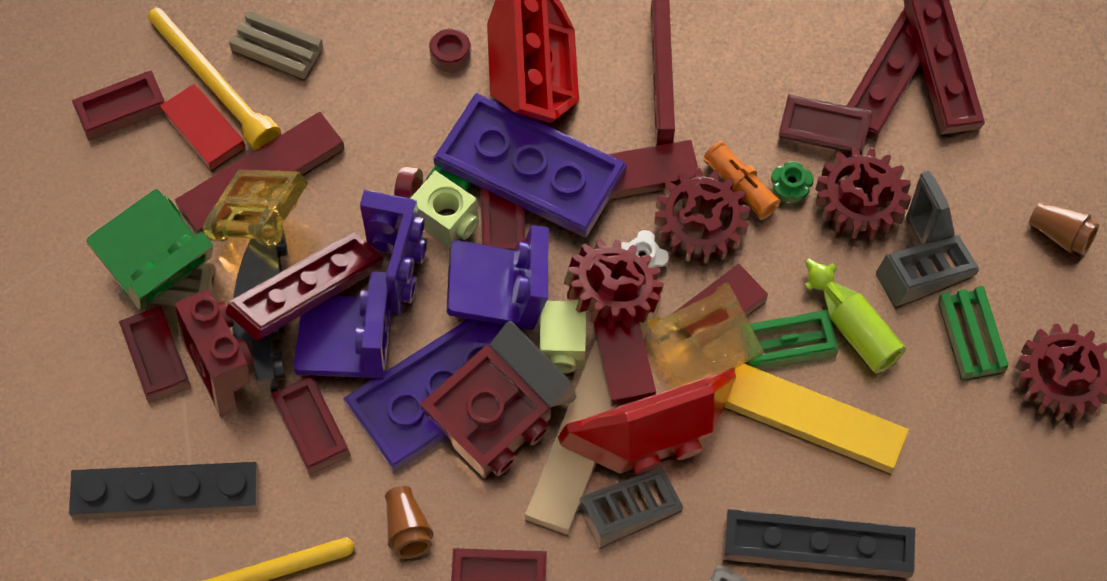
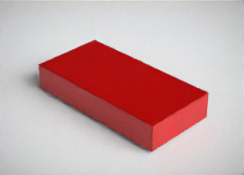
M195 83L160 105L162 114L210 170H213L245 148L242 137Z

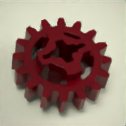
M857 147L852 148L850 158H846L842 153L838 152L835 155L834 163L826 162L823 166L822 176H818L815 189L818 191L816 206L825 207L822 219L828 221L835 218L837 220L835 231L839 233L845 227L851 228V238L854 239L859 235V231H866L869 239H874L877 228H880L886 234L891 233L894 222L902 223L906 213L905 210H908L912 197L908 194L911 181L901 179L904 167L902 165L893 168L889 166L891 155L889 154L885 155L881 160L875 158V148H870L867 156H861ZM845 175H849L847 179H841ZM887 201H891V203L886 207ZM878 207H886L884 210L878 212Z
M696 168L694 178L689 179L684 172H680L677 180L678 186L667 181L664 187V194L666 196L657 197L656 208L660 211L655 212L654 224L663 226L659 231L658 237L660 241L672 239L669 250L672 254L680 248L686 250L685 261L690 262L694 253L701 255L703 263H708L710 253L713 252L722 260L726 257L727 246L737 250L741 241L739 235H746L749 223L744 220L749 217L750 207L741 205L744 202L745 192L743 190L733 193L731 190L734 179L729 178L724 183L718 181L719 171L717 170L711 173L710 178L703 177L701 168ZM681 199L683 209L679 210L677 216L674 217L673 209ZM730 214L731 223L723 232L721 222Z
M599 239L594 250L584 244L579 255L573 254L564 279V284L569 286L566 296L570 300H579L576 307L578 313L585 312L586 310L592 313L590 322L596 323L601 317L606 319L608 328L613 329L615 322L621 321L625 328L628 329L631 328L634 319L644 323L649 313L655 312L664 287V283L658 281L661 273L660 268H649L652 257L650 255L642 257L635 255L637 251V246L635 245L625 250L621 248L620 240L615 239L612 247H607L602 239Z
M1059 323L1053 325L1049 335L1042 329L1037 330L1033 341L1027 340L1021 350L1023 355H1020L1015 366L1018 370L1023 371L1016 381L1017 385L1029 387L1024 397L1026 402L1037 398L1041 402L1038 412L1043 414L1048 408H1052L1055 410V420L1058 421L1062 419L1065 412H1070L1074 421H1080L1085 410L1093 416L1100 409L1101 403L1107 404V358L1104 357L1107 351V342L1096 346L1092 342L1095 332L1091 330L1084 337L1078 335L1079 329L1077 324H1073L1068 333L1063 332ZM1070 364H1073L1074 366L1070 371L1071 374H1067L1064 380L1061 381L1059 378L1063 370H1066Z

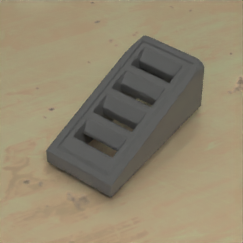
M930 170L922 172L906 216L921 244H926L955 236L946 197Z
M955 235L886 254L876 271V275L893 305L899 306L974 276L980 269L960 236ZM944 253H948L956 267L951 268ZM929 259L933 261L934 265L936 266L939 272L935 271ZM913 266H916L922 277L918 276Z
M662 467L587 494L580 498L579 508L601 548L683 510V505ZM654 484H657L666 503L659 506L648 488ZM640 491L649 508L648 510L641 511L633 496L634 493ZM624 498L632 515L625 517L617 501ZM606 506L609 507L616 520L609 524L601 508Z

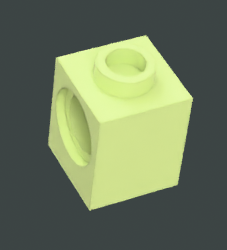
M434 171L410 198L417 200L419 217L425 219L424 231L449 248L453 240L459 241L461 238L463 240L469 238L478 225L477 198L437 171ZM444 209H452L456 211L454 214L449 216H442L438 214V212Z
M547 301L541 313L540 351L562 373H570L575 371V369H584L586 311L581 313L576 311L578 301Z

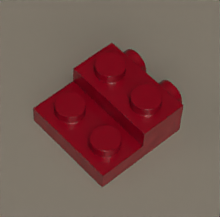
M206 289L176 302L175 308L183 345L219 416H222L236 409L234 392L240 390L239 387L250 383L248 365L253 363V358L243 338L237 340L229 329L234 326V322L225 313L227 306L224 301L217 303L210 290Z
M488 344L420 403L421 410L452 441L453 448L484 479L492 471L497 476L506 472L517 459V456L513 453L525 441L530 445L536 444L550 429L547 421L551 418V407Z

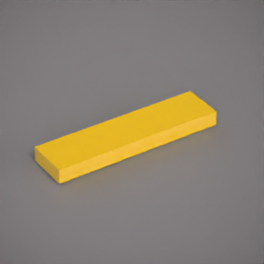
M738 362L734 371L737 377L724 405L725 408L892 474L908 434V428Z

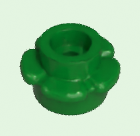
M795 161L786 162L783 167H776L771 174V182L774 183L773 190L776 196L782 201L789 203L798 202L809 194V187H812L814 183L810 170H805L801 163ZM795 178L796 182L791 183L788 181V179Z

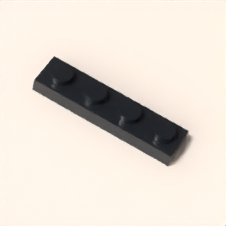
M257 462L71 470L69 515L73 520L258 512L259 467Z
M728 509L726 514L723 560L912 578L915 564L916 527Z

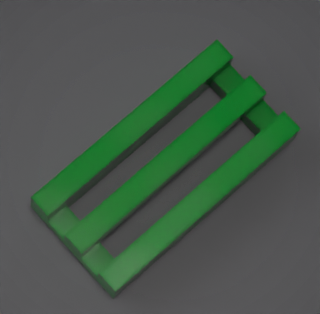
M984 286L975 287L974 291L970 292L967 289L958 290L957 294L950 295V292L941 293L938 301L962 380L1006 372L1009 364ZM971 303H975L977 309V313L993 363L991 364L986 353V349L981 337V333ZM960 305L978 366L972 367L954 306Z
M828 310L740 326L739 332L741 340L743 339L744 351L745 355L748 356V365L759 370L837 356L839 350ZM819 325L822 327V330L802 334L794 333L755 342L753 338ZM826 341V343L815 344V345H810V346H804V347H799V348H793V349L782 350V351H777V352H771V353H766V354H760V355H758V353H763V352H768V351H774V350H779V349H785V348H790V347H796V346H801V345H807V344H812V343H818V342Z

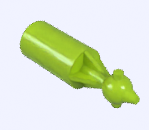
M810 258L807 259L805 264L808 270V282L804 285L809 291L813 288L824 290L830 320L872 371L878 374L898 361L907 348L864 296L834 282V272L838 269L833 263L828 266L818 264Z

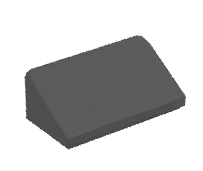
M507 322L490 343L492 348L549 407L573 402L576 394L570 380L513 322Z

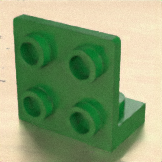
M158 189L151 191L86 239L87 245L139 310L210 260L213 252V244L203 231L195 235Z

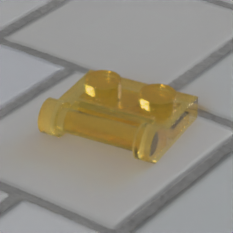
M239 169L206 218L203 225L204 234L210 241L223 242L228 238L255 239L264 245H276L283 236L282 224L298 204V199L308 185V182L299 172ZM235 214L260 216L257 222L232 220Z
M728 282L716 287V293L662 319L658 315L646 321L678 387L732 368L734 369L764 353ZM725 309L729 319L675 345L673 344L669 336L670 334L719 310Z

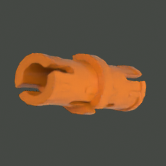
M723 141L715 143L704 154L703 161L713 170L719 171V176L724 182L729 178L734 179L731 190L733 193L744 190V202L760 220L768 218L779 207L781 200L756 177L757 171L751 165H745Z

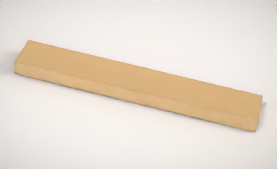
M660 301L655 312L649 313L646 322H640L644 342ZM596 340L575 389L576 398L568 406L525 513V520L566 535L570 533L580 507V498L585 495L597 463L560 446L557 437L568 423L620 406H611Z

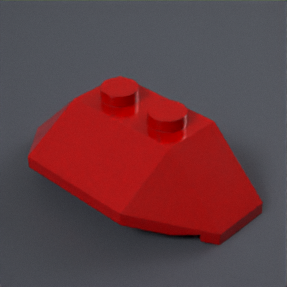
M495 0L487 21L490 95L515 113L552 123L579 101L575 29L560 0Z
M732 368L722 373L568 423L557 437L560 446L619 474L632 469L635 470L636 474L649 472L662 464L661 459L675 454L678 460L692 457L703 450V443L714 432L737 376Z

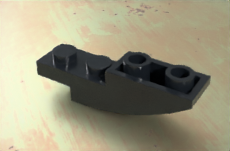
M272 215L263 216L252 234L237 274L233 299L284 271L282 270L280 257L288 256L285 231H276ZM233 320V336L237 340L240 338L245 340L254 359L256 382L262 399L271 398V393L279 390L278 380L286 379L282 352L275 353L273 339L281 338L280 328L256 341Z

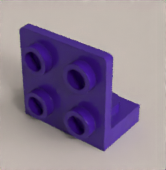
M364 190L360 202V210L366 240L376 250L392 254L386 274V284L391 312L394 315L401 316L404 303H412L417 278L412 275L415 264H422L426 254L427 238L422 237L425 219L419 217L417 200Z
M531 225L525 241H518L515 251L453 240L449 248L447 314L501 325L511 321L518 328L534 330L548 300L549 228Z
M371 272L369 290H361L360 297L333 296L300 316L293 365L295 374L384 378L391 320V306L386 284L387 273Z

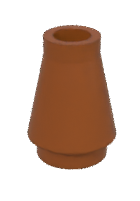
M1043 202L1037 204L1029 220V225L1040 230L1070 254L1077 252L1084 255L1091 247L1099 229V223L1091 220V215L1051 206Z
M398 486L390 489L385 494L388 546L395 551L396 556L399 558L411 559L419 557L431 549V539L434 532L417 504L410 487Z

